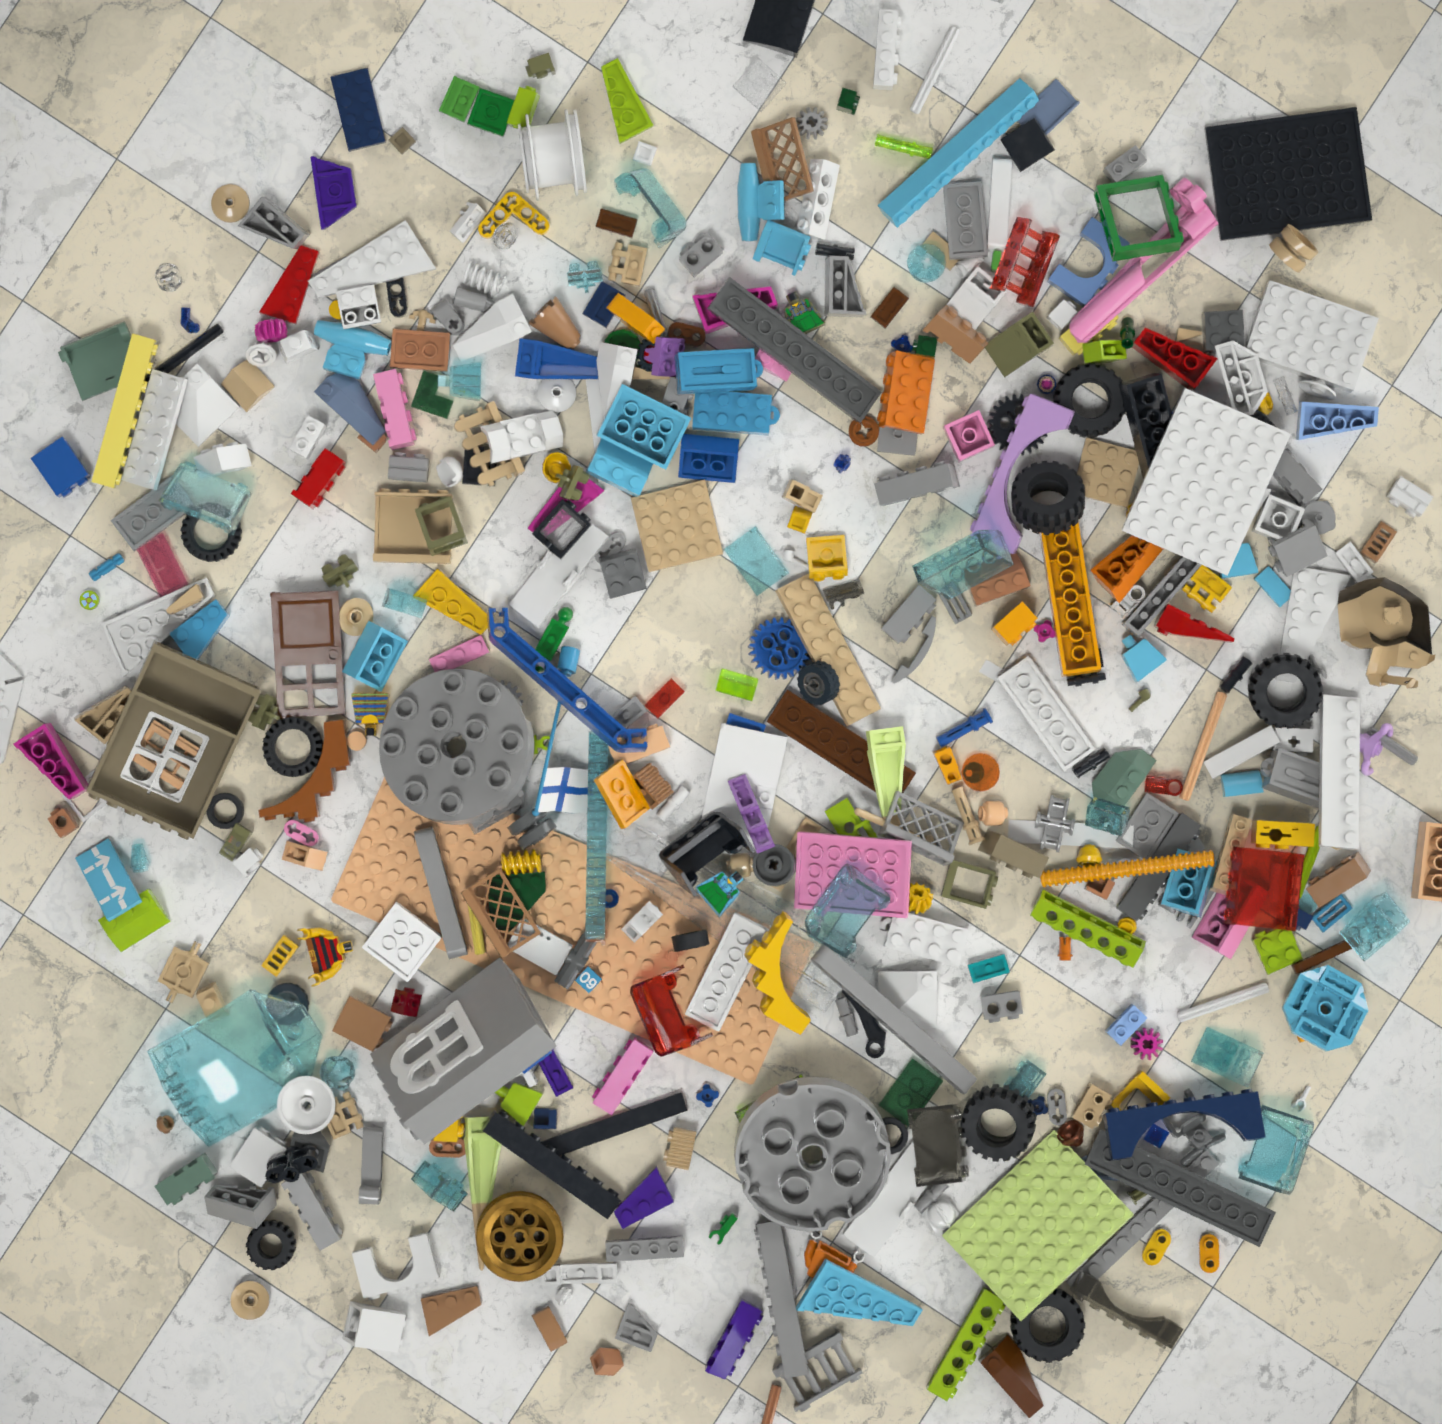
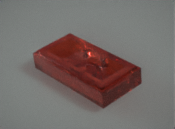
M671 678L644 706L658 719L685 691Z

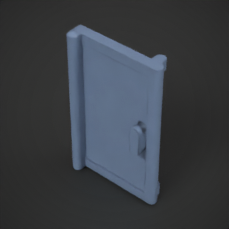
M1055 79L1037 96L1039 101L1016 122L1022 126L1031 119L1036 118L1047 135L1080 102L1076 101L1063 85Z

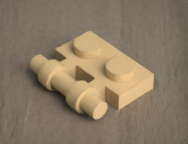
M616 242L615 248L612 249L611 256H613L611 266L608 267V280L615 282L616 276L622 275L621 283L640 287L647 248L628 245V250L625 252L622 251L623 244ZM620 258H626L624 269L618 268Z
M349 1091L342 1094L345 1100L342 1103L339 1102L337 1096L335 1097V1112L332 1120L327 1125L333 1140L351 1133L349 1125L352 1123L355 1124L356 1129L364 1127L361 1113H358L355 1106L356 1101L354 1097H351ZM348 1107L351 1118L346 1119L343 1108Z

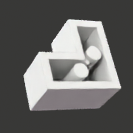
M238 442L226 444L227 446L223 447V444L212 446V450L205 449L200 451L201 454L194 457L199 480L213 478L227 472L240 471L252 466L247 445H238Z

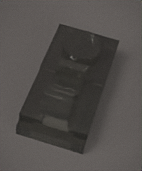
M857 579L824 589L823 593L830 608L833 610L834 602L839 601L843 607L845 606L844 599L857 598L864 594V590L860 580Z

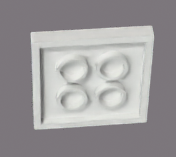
M396 901L362 948L408 982L440 941L442 935Z

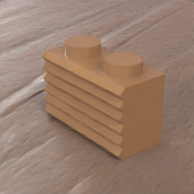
M648 763L633 775L634 780L652 810L674 793L671 785L664 781V778L659 775L658 769L652 766V763Z

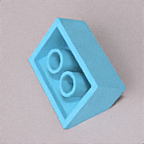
M601 438L585 472L634 497H638L648 479L653 463Z
M368 621L342 672L382 692L408 641Z
M1177 849L1176 856H1178V854L1180 853L1184 855L1185 853L1190 854L1191 852ZM1215 860L1214 867L1208 865L1207 868L1202 866V868L1196 867V869L1191 867L1189 870L1184 868L1182 871L1180 869L1178 871L1172 870L1161 904L1182 913L1201 918L1217 861Z

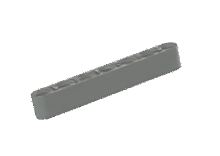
M433 826L414 831L448 958L450 960L467 955L466 943Z

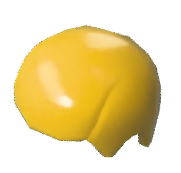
M560 452L549 454L542 464V472L545 478L552 483H559L560 479L556 478L557 473L562 475L565 469L571 470L567 456Z

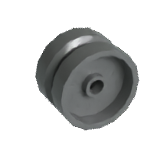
M532 809L507 827L512 836L525 832L517 841L522 850L532 844L535 845L557 827L551 818L541 823L539 822L546 816L547 812H539L538 816H534L532 814L534 809Z
M775 844V847L758 854L756 852L752 868L760 882L768 886L778 887L792 879L796 872V861L789 849L780 844ZM773 862L778 863L777 869L771 867Z

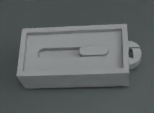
M1281 748L1271 752L1270 758L1264 760L1260 767L1261 774L1265 776L1262 788L1319 809L1320 762Z

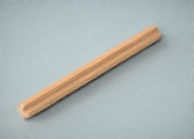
M1218 691L1216 693L1179 797L1185 801H1189L1227 698V694Z

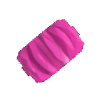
M282 319L259 321L255 325L254 330L255 336L260 343L278 342L287 338L288 333L286 323Z
M1144 1027L1142 1028V1035L1139 1031H1136L1135 1034L1138 1038L1131 1037V1040L1135 1041L1136 1044H1132L1130 1047L1138 1048L1133 1054L1138 1055L1141 1052L1140 1059L1142 1060L1145 1058V1055H1147L1148 1060H1151V1053L1158 1057L1159 1055L1155 1050H1163L1162 1047L1157 1046V1044L1163 1043L1162 1039L1156 1040L1160 1033L1157 1032L1153 1035V1028H1150L1147 1034V1030ZM1144 1040H1151V1043H1149L1151 1045L1150 1048H1143L1142 1045L1144 1043L1142 1042Z

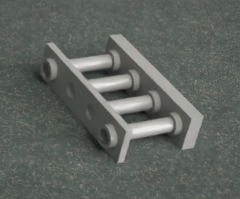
M840 1331L835 1332L805 1350L806 1361L812 1357L817 1359L831 1382L829 1386L821 1390L808 1367L809 1374L804 1376L815 1393L810 1397L804 1399L793 1378L785 1379V1375H781L779 1365L772 1369L776 1378H784L798 1404L793 1406L795 1412L807 1410L811 1407L810 1404L849 1381L853 1383L861 1378L860 1375L863 1373L861 1368L854 1370L841 1347V1341L844 1339ZM830 1347L835 1350L848 1375L839 1380L824 1356V1351Z

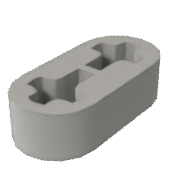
M619 533L612 534L595 555L596 561L600 564L599 552L604 553L607 549L610 550L607 556L619 553L625 546L624 537ZM620 537L621 546L616 545L611 549L610 546L613 544L612 538L617 539Z
M1054 1088L1047 1094L1048 1115L1051 1123L1059 1126L1064 1124L1067 1119L1064 1093ZM1054 1092L1061 1095V1098L1058 1099V1106H1055V1101L1051 1099V1096H1054ZM1055 1108H1058L1059 1114L1063 1115L1059 1122L1052 1118L1053 1115H1056Z

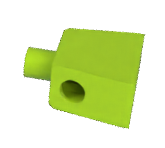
M514 1082L510 1089L503 1086L495 1092V1094L504 1098L500 1107L523 1126L543 1095L542 1092Z

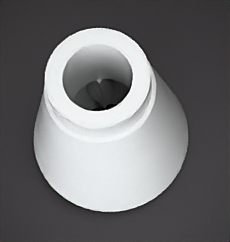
M983 258L962 259L954 267L962 279L968 278L984 260Z

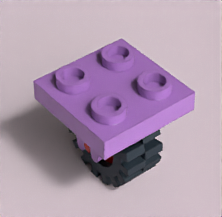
M656 337L654 344L643 339V343L638 345L640 349H637L639 355L636 357V359H640L637 362L638 365H642L640 368L647 372H652L651 375L676 377L674 356L678 352H684L685 339Z

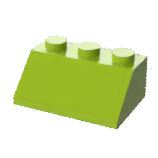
M147 889L139 894L142 900L140 904L110 922L105 916L98 920L107 936L120 952H123L170 922L151 889Z

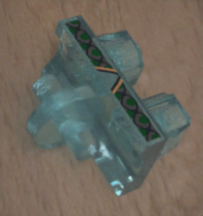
M597 261L588 262L587 270H580V265L577 263L570 264L569 272H567L569 286L576 285L577 289L584 288L585 293H589L588 287L596 286L595 283L603 281L602 271Z

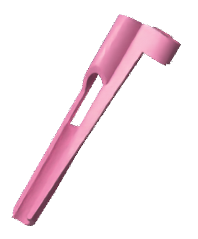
M1184 177L1169 191L1172 197L1182 206L1174 214L1178 216L1179 232L1183 233L1184 238L1179 251L1171 255L1146 279H1144L1141 265L1153 255L1132 258L1070 320V332L1078 343L1088 342L1219 224L1209 207L1203 202L1207 196L1198 185L1193 186ZM1167 222L1148 242L1171 238Z

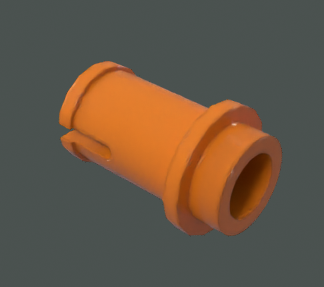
M1059 937V954L1057 957H1059L1060 961H1071V957H1073L1071 954L1070 937Z

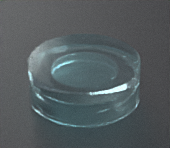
M1304 894L1298 900L1299 909L1306 913H1312L1317 909V904L1310 894Z

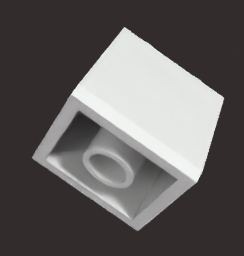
M350 1301L342 1339L354 1347L398 1353V1349L402 1345L401 1335L402 1330L406 1326V1315L400 1311Z

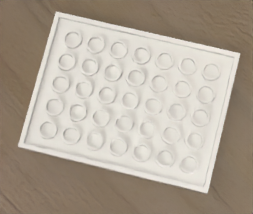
M1184 388L1121 530L1228 576L1291 434Z

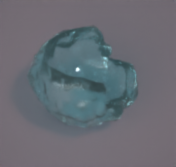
M332 1056L326 1058L321 1064L320 1077L330 1088H336L341 1091L349 1088V1085L355 1078V1068L348 1058Z

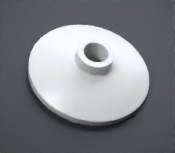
M1316 378L1315 381L1305 380L1299 383V387L1312 396L1326 400H1333L1336 397L1335 392L1326 386V381Z
M544 379L538 389V398L542 406L547 410L563 412L573 405L576 399V388L570 379ZM559 389L560 395L555 396L553 391Z

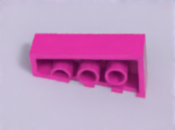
M771 286L747 289L773 310L778 308ZM717 293L692 295L706 335L729 326L707 309Z

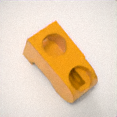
M949 746L933 752L947 785L962 779Z

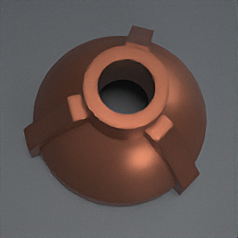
M1077 1120L1067 1121L1059 1128L1057 1138L1063 1146L1078 1147L1083 1143L1084 1127Z

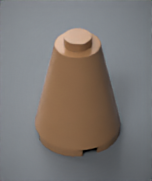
M556 296L553 297L552 301L550 299L535 314L536 318H531L528 322L532 327L567 349L570 347L574 349L581 342L579 340L581 337L580 333Z

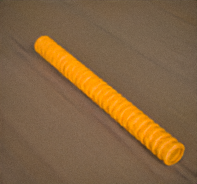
M1204 850L1202 853L1197 851L1195 854L1194 852L1190 854L1185 853L1184 855L1180 853L1178 856L1173 854L1171 857L1170 855L1166 857L1160 856V858L1156 856L1154 859L1149 857L1147 860L1146 858L1142 860L1137 859L1136 861L1131 859L1130 862L1125 860L1123 863L1122 861L1118 863L1113 862L1112 864L1107 862L1106 865L1101 863V865L1095 864V866L1091 864L1089 867L1083 865L1082 868L1080 866H1077V868L1071 867V869L1067 867L1065 870L1059 868L1058 871L1056 869H1053V871L1047 870V872L1043 870L1040 879L1043 887L1047 885L1052 887L1053 884L1058 886V884L1064 885V883H1067L1068 885L1070 882L1076 884L1077 881L1079 883H1082V881L1088 882V880L1093 882L1094 879L1100 881V879L1106 880V878L1112 879V877L1117 879L1118 876L1124 878V876L1130 877V875L1136 876V874L1141 876L1142 873L1148 875V873L1154 874V872L1158 874L1160 871L1165 873L1167 870L1169 872H1172V870L1178 871V869L1182 871L1184 868L1189 870L1191 867L1193 869H1196V867L1202 868V866L1207 868L1208 865L1214 867L1215 860L1212 850H1209V852Z

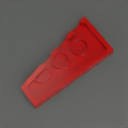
M300 245L259 313L297 324L308 290V281L312 277L319 251Z

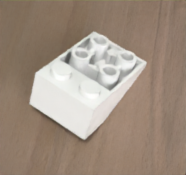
M977 266L947 303V306L953 307L958 312V316L963 320L969 321L972 328L976 330L1006 294L1007 290Z

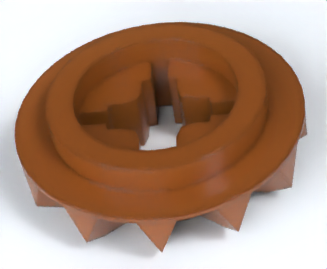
M865 416L861 423L853 420L849 426L850 439L860 447L872 445L879 436L878 424L868 416ZM861 424L865 429H872L867 432V439L862 434L856 435V433L861 431Z

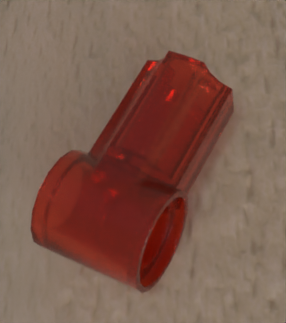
M1146 776L1144 792L1177 796L1183 791V784L1178 779ZM1172 782L1179 784V790L1176 793H1172L1169 790V784Z

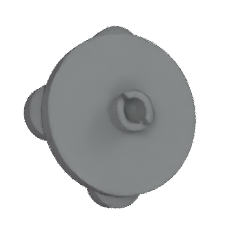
M1315 501L1302 507L1305 509L1302 521L1309 518L1316 526L1319 535L1335 528V512L1328 501Z

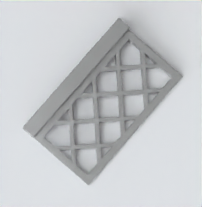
M896 791L884 825L880 827L878 835L887 839L912 841V851L946 866L953 862V852L963 822ZM899 798L905 801L907 808L899 809L897 804ZM916 806L921 808L924 816L916 818L913 808ZM909 810L912 821L905 823L901 812ZM896 814L901 823L899 826L890 823L892 816ZM933 814L938 816L941 823L934 827L929 817ZM923 818L926 819L929 829L924 831L921 830L918 820ZM914 822L918 833H909L908 824ZM949 822L957 825L953 834H950L946 824ZM942 826L946 836L938 839L934 828ZM931 831L934 841H926L923 833ZM946 838L950 845L948 851L943 849L940 843L941 840Z

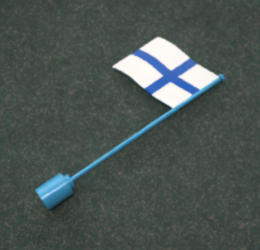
M569 646L561 648L557 669L566 677L576 674L580 650ZM559 702L556 707L534 811H532L534 816H538L539 812L549 811L572 814L588 812L597 768L585 770L569 767L547 768L561 707Z

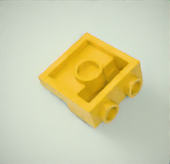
M844 535L806 538L809 579L820 582L825 580L826 577L841 580L844 576H848Z

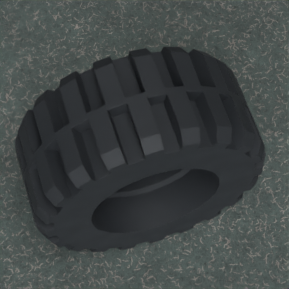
M1083 363L1068 370L1060 379L1053 394L1054 403L1075 411L1072 404L1073 393L1077 387L1084 383L1098 384L1105 390L1108 397L1106 410L1096 418H1085L1075 411L1068 428L1071 434H1077L1083 438H1095L1107 434L1122 420L1126 411L1118 384L1122 383L1123 380L1120 376H1116L1114 370H1109L1102 364L1095 365V363H1089L1084 365Z
M1042 461L1040 464L1036 462L1031 464L1029 468L1025 467L1022 470V474H1017L1012 484L1011 500L1013 515L1019 524H1023L1025 529H1031L1036 534L1040 532L1043 535H1049V533L1056 535L1060 534L1062 530L1065 532L1071 529V525L1075 526L1079 519L1082 518L1083 510L1085 509V486L1081 476L1077 475V471L1073 468L1069 469L1068 465L1064 463L1061 465L1058 461H1053L1052 463ZM1044 491H1054L1065 497L1062 501L1052 505L1040 504L1032 499L1033 496Z
M1277 653L1273 654V657L1269 659L1266 657L1260 665H1256L1254 673H1251L1249 678L1248 697L1253 710L1265 723L1275 725L1276 728L1282 729V727H1287V729H1291L1294 725H1298V727L1304 725V721H1310L1313 718L1314 712H1318L1319 704L1323 700V685L1318 672L1308 660L1301 658L1297 654L1283 653V655H1278ZM1293 674L1303 684L1301 699L1290 707L1281 708L1275 706L1267 695L1269 683L1278 675Z
M993 1084L991 1088L989 1086L982 1087L981 1091L977 1090L972 1095V1098H969L963 1110L960 1121L962 1137L966 1138L965 1143L968 1147H973L972 1152L976 1155L978 1153L982 1154V1158L985 1160L990 1157L993 1158V1162H998L1000 1158H1003V1161H1009L1011 1156L1013 1158L1020 1156V1153L1027 1149L1036 1129V1113H1033V1104L1027 1103L1029 1098L1025 1094L1021 1096L1019 1094L1020 1090L1017 1088L1013 1091L1009 1089V1085L1005 1084L1003 1087H999V1084ZM989 1109L1004 1110L1013 1117L1016 1123V1130L1009 1136H994L983 1127L981 1115Z
M1055 1289L1022 1321L1014 1313L1010 1316V1329L1017 1346L1029 1358L1031 1357L1039 1362L1052 1363L1055 1360L1058 1362L1062 1361L1064 1357L1071 1356L1072 1352L1078 1349L1081 1339L1083 1340L1084 1314L1075 1299L1062 1289ZM1041 1307H1054L1064 1315L1066 1322L1064 1333L1053 1342L1039 1341L1030 1331V1318Z

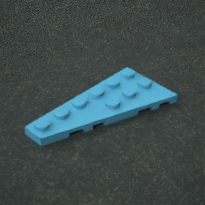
M827 1259L823 1261L796 1306L797 1311L804 1312L806 1310L818 1314L828 1313L833 1316L855 1319L865 1318L878 1322L879 1320L888 1321L893 1324L913 1326L923 1311L920 1306Z

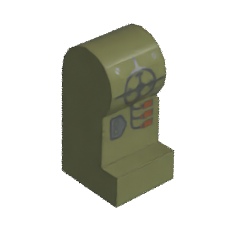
M236 823L219 854L233 861L253 832Z

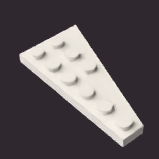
M405 220L313 277L308 282L318 298L334 295L336 291L380 284L409 275L433 271L436 268Z
M1304 568L1292 574L1291 591L1279 655L1290 653V655L1297 654L1303 659H1308L1338 602L1340 591L1345 589L1351 575ZM1286 673L1276 676L1275 680L1295 683L1298 677Z
M207 578L101 623L123 677L147 657L154 640L162 644L171 636L169 633L191 618L215 596ZM195 584L199 585L205 597L204 600L173 615L167 613L166 609L192 586Z

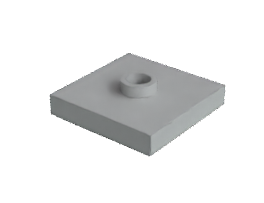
M879 427L877 452L915 456L916 433L889 427Z

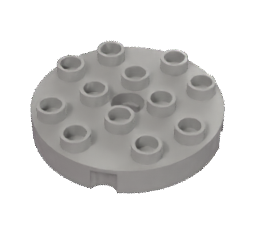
M441 670L417 680L405 689L393 703L381 730L379 742L380 763L390 789L412 811L427 819L443 824L464 825L483 820L484 814L492 809L501 811L516 797L523 787L533 762L534 734L531 722L525 718L521 708L523 704L503 684L486 674L473 670ZM462 735L466 742V749L462 755L451 758L452 756L447 751L448 743L452 738Z
M824 1077L796 1078L778 1084L766 1091L746 1111L738 1127L734 1144L736 1173L749 1202L769 1220L786 1228L799 1231L828 1230L829 1225L834 1221L849 1223L863 1214L881 1193L889 1174L891 1162L887 1131L875 1106L861 1092L848 1084ZM812 1145L819 1146L823 1151L822 1159L812 1163L805 1162L802 1158V1150Z

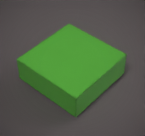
M994 251L992 254L991 272H999L1001 251Z

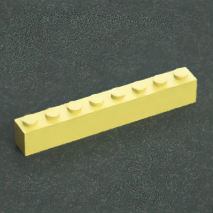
M132 333L91 481L93 483L111 488H116V485L121 483V466L125 467L128 457L125 455L126 448L131 447L133 437H130L131 430H135L138 419L135 418L136 412L141 410L143 400H140L141 394L146 392L148 382L145 381L146 376L151 374L153 363H150L152 355L156 356L158 345L154 339Z

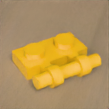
M1203 565L1190 578L1195 583L1194 587L1191 588L1185 584L1182 588L1188 598H1193L1200 604L1202 609H1207L1211 613L1216 609L1211 603L1212 600L1215 599L1221 603L1232 589L1228 583ZM1200 588L1209 594L1206 599L1197 593Z

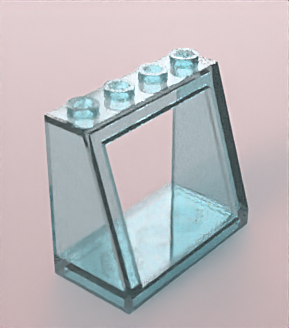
M977 530L912 567L918 583L949 600L1014 564L1001 531Z

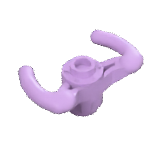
M1390 723L1383 724L1380 731L1372 736L1360 733V752L1363 753L1361 772L1365 776H1369L1374 772L1373 768L1370 767L1371 757L1379 756L1383 746L1380 739L1384 735L1388 737L1393 736V726Z

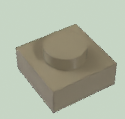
M403 127L389 139L390 143L402 155L416 143Z

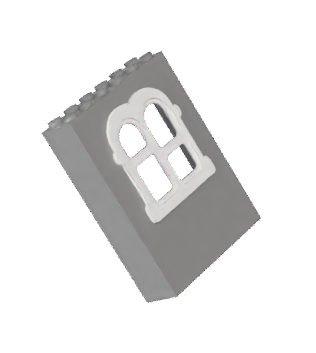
M499 957L370 1055L373 1059L371 1064L379 1072L377 1076L384 1083L382 1085L384 1090L390 1095L388 1099L396 1106L394 1111L401 1118L399 1120L401 1125L405 1129L409 1128L414 1139H420L425 1145L554 1049L556 1044L520 979ZM464 1036L468 1048L448 1064L442 1066L437 1055ZM428 1061H431L435 1073L423 1082L415 1083L413 1081L414 1072Z

